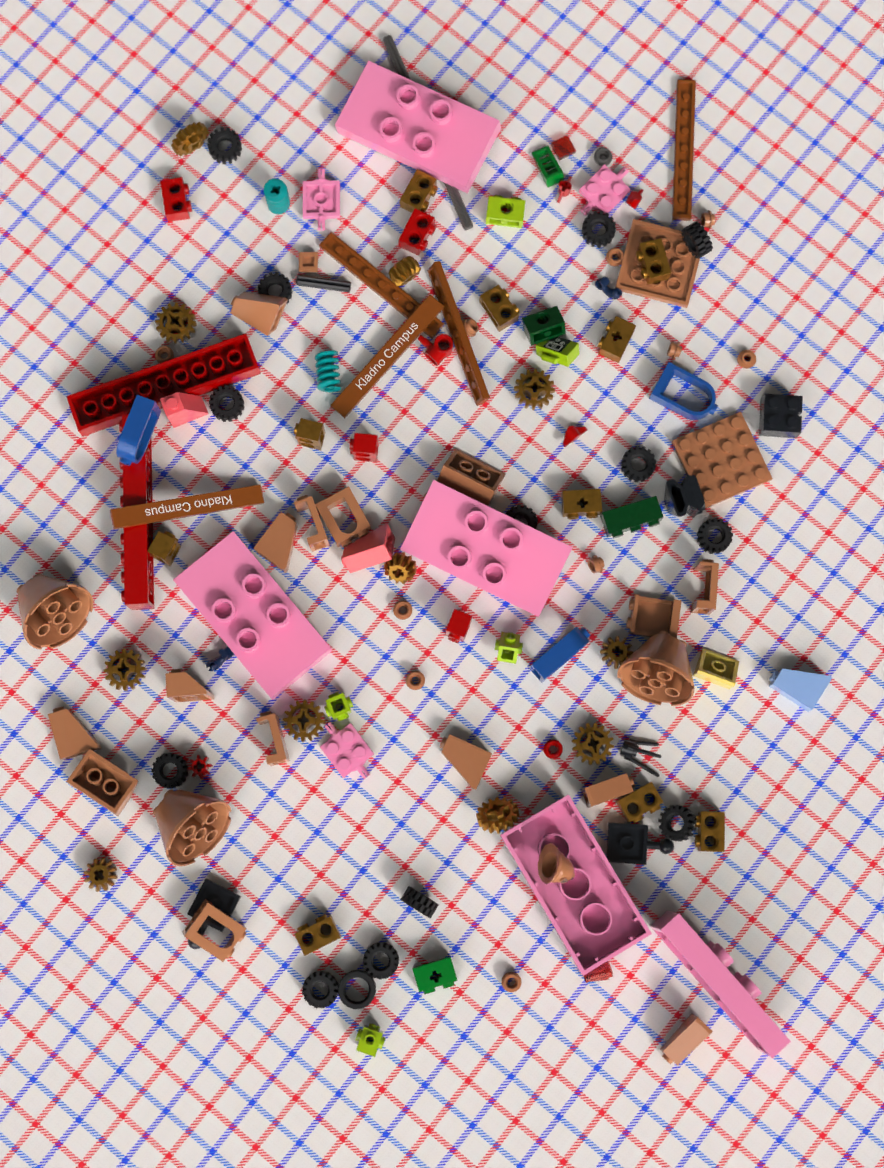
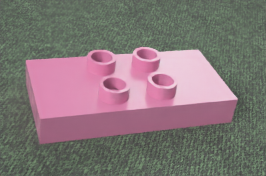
M371 61L367 62L335 123L339 134L409 167L418 169L467 194L501 130L500 120Z
M433 480L400 550L539 617L573 547Z
M234 531L173 579L272 700L332 652L331 647Z
M569 794L500 835L583 976L652 934ZM554 844L572 862L575 871V877L565 883L551 882L548 884L541 881L537 865L539 855L545 845Z
M666 911L650 926L756 1049L774 1058L791 1042L755 1001L762 992L745 974L742 976L738 971L732 975L727 969L734 960L720 944H714L712 941L705 944L684 918L676 912Z

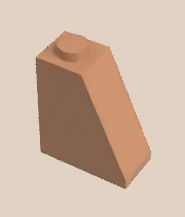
M244 291L239 296L236 295L233 298L230 313L268 336L276 330L288 299Z
M282 512L279 513L253 548L255 552L284 573H287L298 528L295 522L296 518L288 512L286 515Z
M58 707L53 709V713L48 714L61 760L86 754L89 749L92 751L102 749L100 743L71 710Z
M449 734L448 738L444 737L440 744V748H442L441 753L469 786L476 790L492 753Z
M627 773L583 788L581 791L589 808L634 792L633 787H635L632 777H628Z
M691 1013L660 1048L664 1052L662 1057L670 1065L674 1062L678 1066L713 1031L702 1020Z

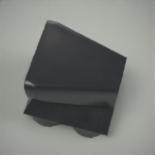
M687 474L681 484L674 479L666 482L664 502L670 515L682 517L687 513L694 518L696 515L702 514V511L706 509L705 501L695 475Z

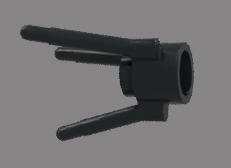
M631 738L630 740L625 739L620 754L625 755L624 759L659 777V773L632 757H636L638 752L661 758L660 754L640 749L638 746H659V743L638 741Z

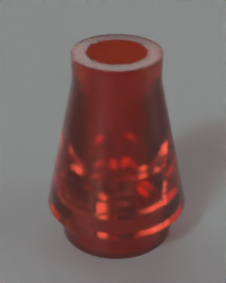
M609 961L585 974L584 979L586 983L609 980L610 977H613V972Z

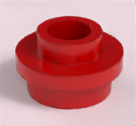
M552 739L545 743L543 751L548 758L556 759L561 756L563 746L558 740ZM550 746H555L557 751L551 753L549 750Z

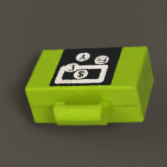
M555 337L536 344V354L543 361L569 367L579 355V343L562 337Z

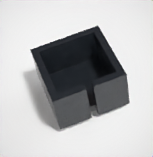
M765 393L760 399L759 436L797 438L801 434L802 416L800 414L802 413L803 396Z

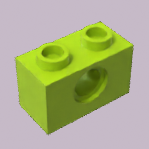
M501 195L489 196L486 224L522 228L526 200L518 197L504 198ZM503 208H508L510 212L504 213L501 210Z

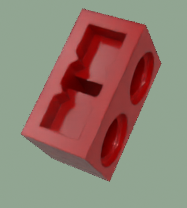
M182 177L160 180L165 216L168 222L190 219L189 212H192V205L190 200L187 201V195L190 194L188 183H184ZM180 189L177 193H172V190ZM176 206H183L180 210H174Z
M415 208L398 240L399 247L419 256L421 251H425L428 245L427 239L429 235H433L437 226L435 225V217ZM423 222L426 223L427 226L422 228L419 227L418 224ZM416 238L419 242L411 243L410 240Z
M354 433V439H350L349 448L351 450L350 454L354 456V460L377 463L378 435Z
M454 609L446 628L448 640L459 643V641L464 642L472 622V615Z

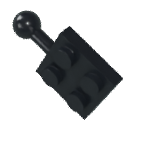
M608 822L606 858L609 862L646 865L647 849L660 850L663 854H670L674 850V843L667 838L662 839L660 842L647 841L648 825Z
M205 878L187 915L193 917L204 900L207 899L216 908L231 917L241 896ZM208 915L197 932L203 936L208 925L223 932L225 926ZM188 939V945L190 948H201L200 946H198L197 944Z

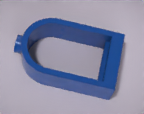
M668 362L649 397L650 400L689 420H700L708 414L713 415L718 407L715 404V391L708 382ZM673 375L703 390L709 399L708 408L704 411L694 412L664 397L663 393Z
M140 395L136 396L118 441L116 454L120 458L119 462L131 466L132 462L137 464L142 459L162 412L155 401Z
M578 627L574 628L537 659L529 669L543 683L590 642L588 639L590 634L584 627L581 629Z

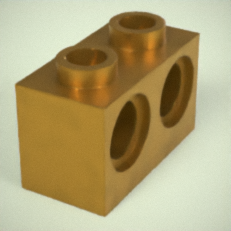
M417 169L400 198V207L413 213L415 208L426 212L430 197H434L438 190L437 179ZM421 184H427L428 187H427V188H421L420 185H421ZM414 199H418L420 201L418 204L411 203V201Z
M662 239L640 243L636 251V258L638 262L641 261V275L643 279H646L647 285L668 280L671 270ZM646 251H652L654 255L649 256L646 254ZM651 268H657L659 273H653Z
M498 284L480 295L479 302L500 332L517 322L520 312L517 306L509 301L510 297L506 289H502ZM498 297L500 301L495 303L491 301V298ZM508 312L510 317L504 318L501 316V313Z
M301 418L300 422L296 423L294 429L295 439H297L298 444L321 451L325 437L323 423Z
M158 531L148 549V553L156 560L171 567L181 545L178 543L175 535L167 531L164 533Z
M649 782L619 799L616 803L627 822L633 821V823H636L644 818V813L650 811L652 814L659 810L663 800L653 783ZM647 793L652 794L654 797L652 804H647L644 800ZM630 803H634L637 806L635 814H630L627 810V806Z
M698 812V815L695 816L697 821L695 827H698V835H695V847H698V851L725 852V812ZM708 816L714 820L712 827H707L705 824V819ZM707 836H711L714 840V844L711 847L705 845V838Z
M324 914L315 919V924L309 926L306 923L297 928L298 932L294 935L304 956L341 938L332 916L327 917ZM323 924L331 926L332 931L329 935H324L321 932ZM305 933L313 935L314 940L311 944L304 942L303 935Z

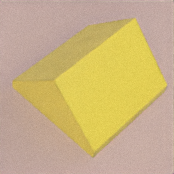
M703 648L693 676L731 689L736 683L739 661Z

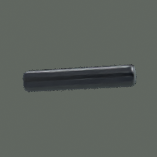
M298 275L296 279L298 286L348 293L351 290L350 281Z

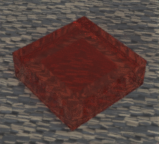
M568 135L551 142L558 160L576 153Z

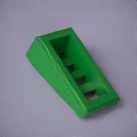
M549 146L532 152L534 161L547 187L556 185L564 180L563 171ZM548 154L547 157H545V158H543V159H539L540 157L545 156V155Z

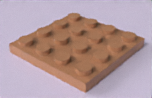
M633 219L615 289L619 288L625 293L687 308L700 258H695L692 252H689L688 246L686 247V242L683 241L684 237L680 230ZM661 238L671 275L668 280L647 285L646 279H643L641 275L642 264L641 261H637L636 251L640 243ZM646 251L647 255H654L652 251ZM651 268L653 273H659L657 268Z
M741 412L672 440V445L686 475H695L705 501V508L737 496L773 479Z

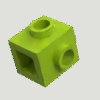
M501 632L500 639H496L495 650H498L497 661L516 664L517 655L522 653L523 643H520V634Z
M339 692L329 695V699L325 700L327 705L324 706L327 716H332L334 720L338 719V721L349 718L348 714L352 713L350 708L353 707L350 697H345L344 693L340 694ZM337 704L343 705V709L341 711L336 710Z
M369 1023V1026L364 1025L363 1030L359 1029L355 1039L359 1041L356 1051L375 1057L378 1048L382 1049L386 1038L382 1036L383 1031L380 1030L381 1027ZM367 1037H373L374 1041H368Z

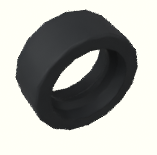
M362 970L348 972L340 980L338 986V994L342 1003L352 1009L365 1008L373 1001L376 993V983L373 977ZM359 977L367 982L369 993L364 1000L356 1002L348 998L345 988L349 980Z

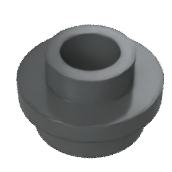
M607 148L596 150L594 154L596 164L600 166L610 164L612 161L611 151ZM600 156H605L606 159L602 160Z

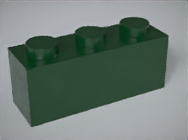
M657 496L602 512L600 518L606 536H612L614 539L623 536V533L631 531V533L642 530L641 527L646 525L649 527L659 525V521L663 519V514Z

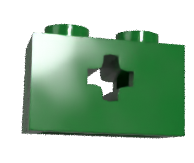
M451 956L412 968L419 992L423 991L424 994L435 992V987L443 986V989L455 985L454 982L458 981ZM433 971H436L437 974L441 973L438 981H435L434 978L430 979Z

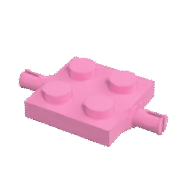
M604 164L579 189V193L587 201V204L580 211L587 215L593 208L599 212L603 211L604 215L606 212L609 214L631 191L622 180L629 173L628 169L622 167L616 174Z
M321 168L317 169L318 179L303 181V219L318 220L317 230L321 231L322 224V231H324L325 220L340 219V181L325 179V169L322 168L321 175Z
M329 722L324 727L331 736L327 742L320 746L322 751L343 778L353 771H358L363 779L367 778L370 774L363 765L374 755L373 751L352 723L337 731L332 722Z

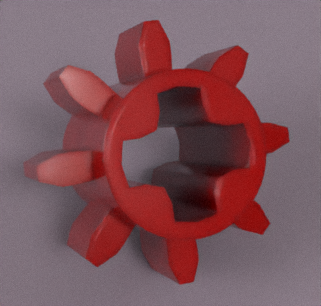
M197 755V760L190 759L192 766L187 769L193 770L192 777H196L199 774L200 779H203L204 774H211L208 770L213 765L207 763L208 757L201 760V756ZM199 762L205 765L201 772L196 769V766H199Z

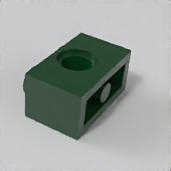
M557 306L522 318L523 330L531 346L566 334L565 321Z

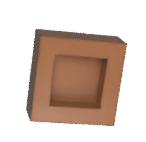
M299 252V272L318 273V252Z

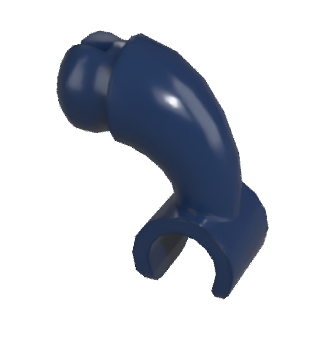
M608 277L600 278L595 282V287L602 290L609 298L618 299L622 296L621 289L608 287Z
M228 646L218 651L220 656L207 662L206 668L210 667L209 671L219 669L226 660L234 655Z

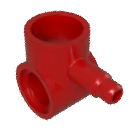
M441 334L437 336L434 343H431L422 335L418 337L421 344L427 348L424 355L436 366L446 357L450 356L453 351V340L449 335ZM441 343L448 344V348L441 349L439 348V345Z

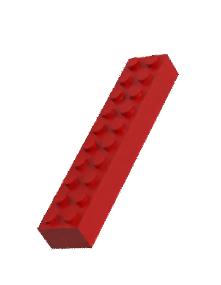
M245 333L66 397L77 429L84 437L118 425L119 421H122V415L130 413L137 395L155 401L159 408L163 409L160 399L176 392L200 396L215 389L217 390L220 386L225 387V385H231L261 374Z
M129 414L122 415V421H119L120 432H122ZM151 436L147 449L139 463L135 464L132 462L131 466L119 462L120 469L123 470V477H120V488H123V496H120L121 507L153 502ZM153 523L123 528L124 533H121L120 536L121 545H124V552H121V563L124 564V571L121 572V582L124 583V591L121 592L122 602H125V605L131 610L155 609L154 558L148 553V549L153 542Z

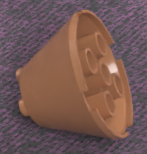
M41 573L34 575L33 578L24 585H20L17 589L23 635L28 644L36 649L41 650L42 647L52 649L70 641L87 624L86 618L89 611L92 612L93 598L86 588L44 576Z
M660 631L659 634L651 636L619 666L617 677L622 680L621 685L635 697L652 704L661 705L664 702L671 703V706H678L689 702L693 697L695 687L686 650L687 643L670 636L666 631Z
M168 790L164 794V799L153 810L168 860L175 866H186L196 862L194 859L201 854L206 856L221 841L230 825V806L225 801L185 790Z

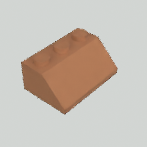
M455 448L443 465L437 481L489 506L506 474Z
M172 669L171 673H165L167 698L172 701L214 700V695L195 678L186 673V671H183V669Z
M89 749L66 782L116 816H119L129 802L139 781Z

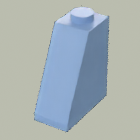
M782 668L778 672L776 670L773 672L769 679L771 681L769 687L809 712L815 707L832 677Z

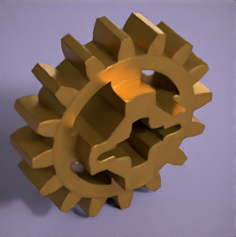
M201 122L187 125L186 128L178 131L176 134L177 138L172 140V149L179 156L193 153L194 150L200 149L204 144L203 140L208 138V129Z
M175 302L173 307L168 303L167 309L162 307L163 313H157L160 319L155 320L156 325H159L156 329L158 332H161V338L166 337L167 342L173 339L175 344H177L179 339L182 343H184L185 337L190 339L189 333H195L193 327L197 326L196 321H193L196 317L194 314H191V308L186 309L185 304L179 307L178 302ZM172 319L177 323L179 322L181 327H179V325H176L175 323L173 324Z
M528 369L526 375L521 373V380L516 379V384L519 386H514V391H517L515 398H520L519 404L525 403L526 409L530 405L532 410H535L536 406L542 409L543 403L548 406V399H553V395L550 393L555 392V388L552 387L554 381H549L550 375L544 376L543 370L537 373V369H534L533 373ZM532 387H536L537 392H533Z
M123 649L121 654L116 650V656L109 655L111 661L105 662L108 668L103 669V672L108 673L105 679L111 680L110 686L116 684L117 690L123 687L124 691H128L129 686L134 690V684L141 685L142 683L139 679L146 677L142 674L143 671H147V668L142 667L145 661L139 660L140 654L134 656L133 650L127 653V650ZM129 658L133 659L137 665H131ZM120 659V662L116 666H114V664ZM126 666L129 668V671H126L124 674L121 672V669H124ZM113 674L119 675L121 682L117 681ZM136 674L134 679L130 681V678Z
M304 699L303 704H301L297 700L295 707L291 704L289 705L290 712H284L288 715L287 718H283V721L287 722L284 729H290L288 732L289 736L295 734L294 740L297 741L301 737V741L305 742V739L308 737L310 741H313L312 736L319 737L317 731L324 730L321 724L326 723V721L321 719V717L325 714L324 712H318L321 709L320 706L314 708L315 702L311 701L308 704L307 700ZM300 709V713L297 716H293ZM309 709L314 711L316 717L309 715ZM305 716L309 720V722H306L305 726L303 727V724L300 722V719L302 720ZM292 724L298 725L300 733L294 730ZM312 725H316L315 728L308 733V729Z
M587 723L586 729L579 727L580 733H574L577 739L571 740L572 743L576 744L572 750H577L578 753L575 757L581 756L582 763L588 760L589 765H592L593 761L598 765L600 764L599 759L605 762L607 760L605 755L611 756L612 753L609 749L614 748V745L610 744L613 737L608 738L607 735L610 731L604 732V725L597 728V723H594L593 727H590L589 723ZM593 731L600 733L603 737H597ZM586 733L585 742L580 743L582 735ZM590 739H592L593 742L597 741L595 750L592 746H588V743L591 742ZM602 745H605V749L600 755L599 749ZM582 750L590 752L592 757L584 754Z
M496 797L493 801L488 799L489 803L483 802L482 807H479L478 813H476L479 827H482L483 831L489 829V833H492L496 830L498 834L501 830L508 831L507 827L513 828V823H518V817H520L517 804L513 803L512 799L507 801L506 797L502 798V800H499V797Z

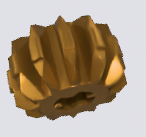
M407 256L390 268L388 274L396 286H403L416 278L421 268L417 260Z
M396 552L392 556V560L386 561L384 564L385 575L389 576V581L395 580L396 584L399 581L402 584H405L407 581L410 582L417 571V567H415L416 561L412 560V555L407 557L405 552L401 555Z
M619 636L615 637V642L609 637L608 643L604 642L602 644L605 649L600 650L601 654H606L602 661L608 659L607 666L610 667L614 663V669H617L619 664L621 665L633 653V651H627L632 645H624L627 640L626 638L619 642ZM615 648H618V651L621 652L618 657H616L615 653H612Z
M101 858L100 862L98 859H93L94 865L87 864L90 871H84L85 875H89V878L84 879V882L91 881L89 884L90 889L96 885V892H100L101 888L107 891L108 885H115L111 879L118 878V875L112 874V872L117 871V867L110 868L113 862L109 861L106 863V858ZM104 871L102 874L104 878L98 879L99 874L97 872Z

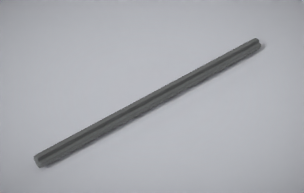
M392 36L384 37V45L397 74L410 79ZM444 183L464 230L473 228V223L458 189Z

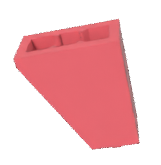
M176 392L160 399L165 414L173 428L209 414L202 396Z
M388 523L344 547L341 561L350 573L392 560L395 536Z

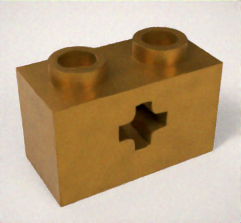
M617 316L614 321L610 320L605 330L608 332L606 338L602 337L597 346L600 348L599 355L619 363L636 325ZM615 336L618 337V339H617L616 342L613 341V339L615 338Z
M601 489L562 491L563 517L572 520L578 519L579 516L597 518L598 515H601ZM580 501L585 505L584 508L578 505Z

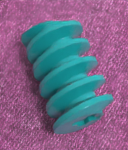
M280 179L268 180L264 185V195L268 209L274 214L285 213L290 206L286 184Z
M335 350L323 351L315 355V360L317 361L315 367L317 368L316 374L318 376L316 381L319 383L317 384V389L322 392H337L341 390V387H336L341 381L335 379L340 376V373L334 372L339 369L338 365H334V363L339 362L338 358H333V356L338 355V352Z

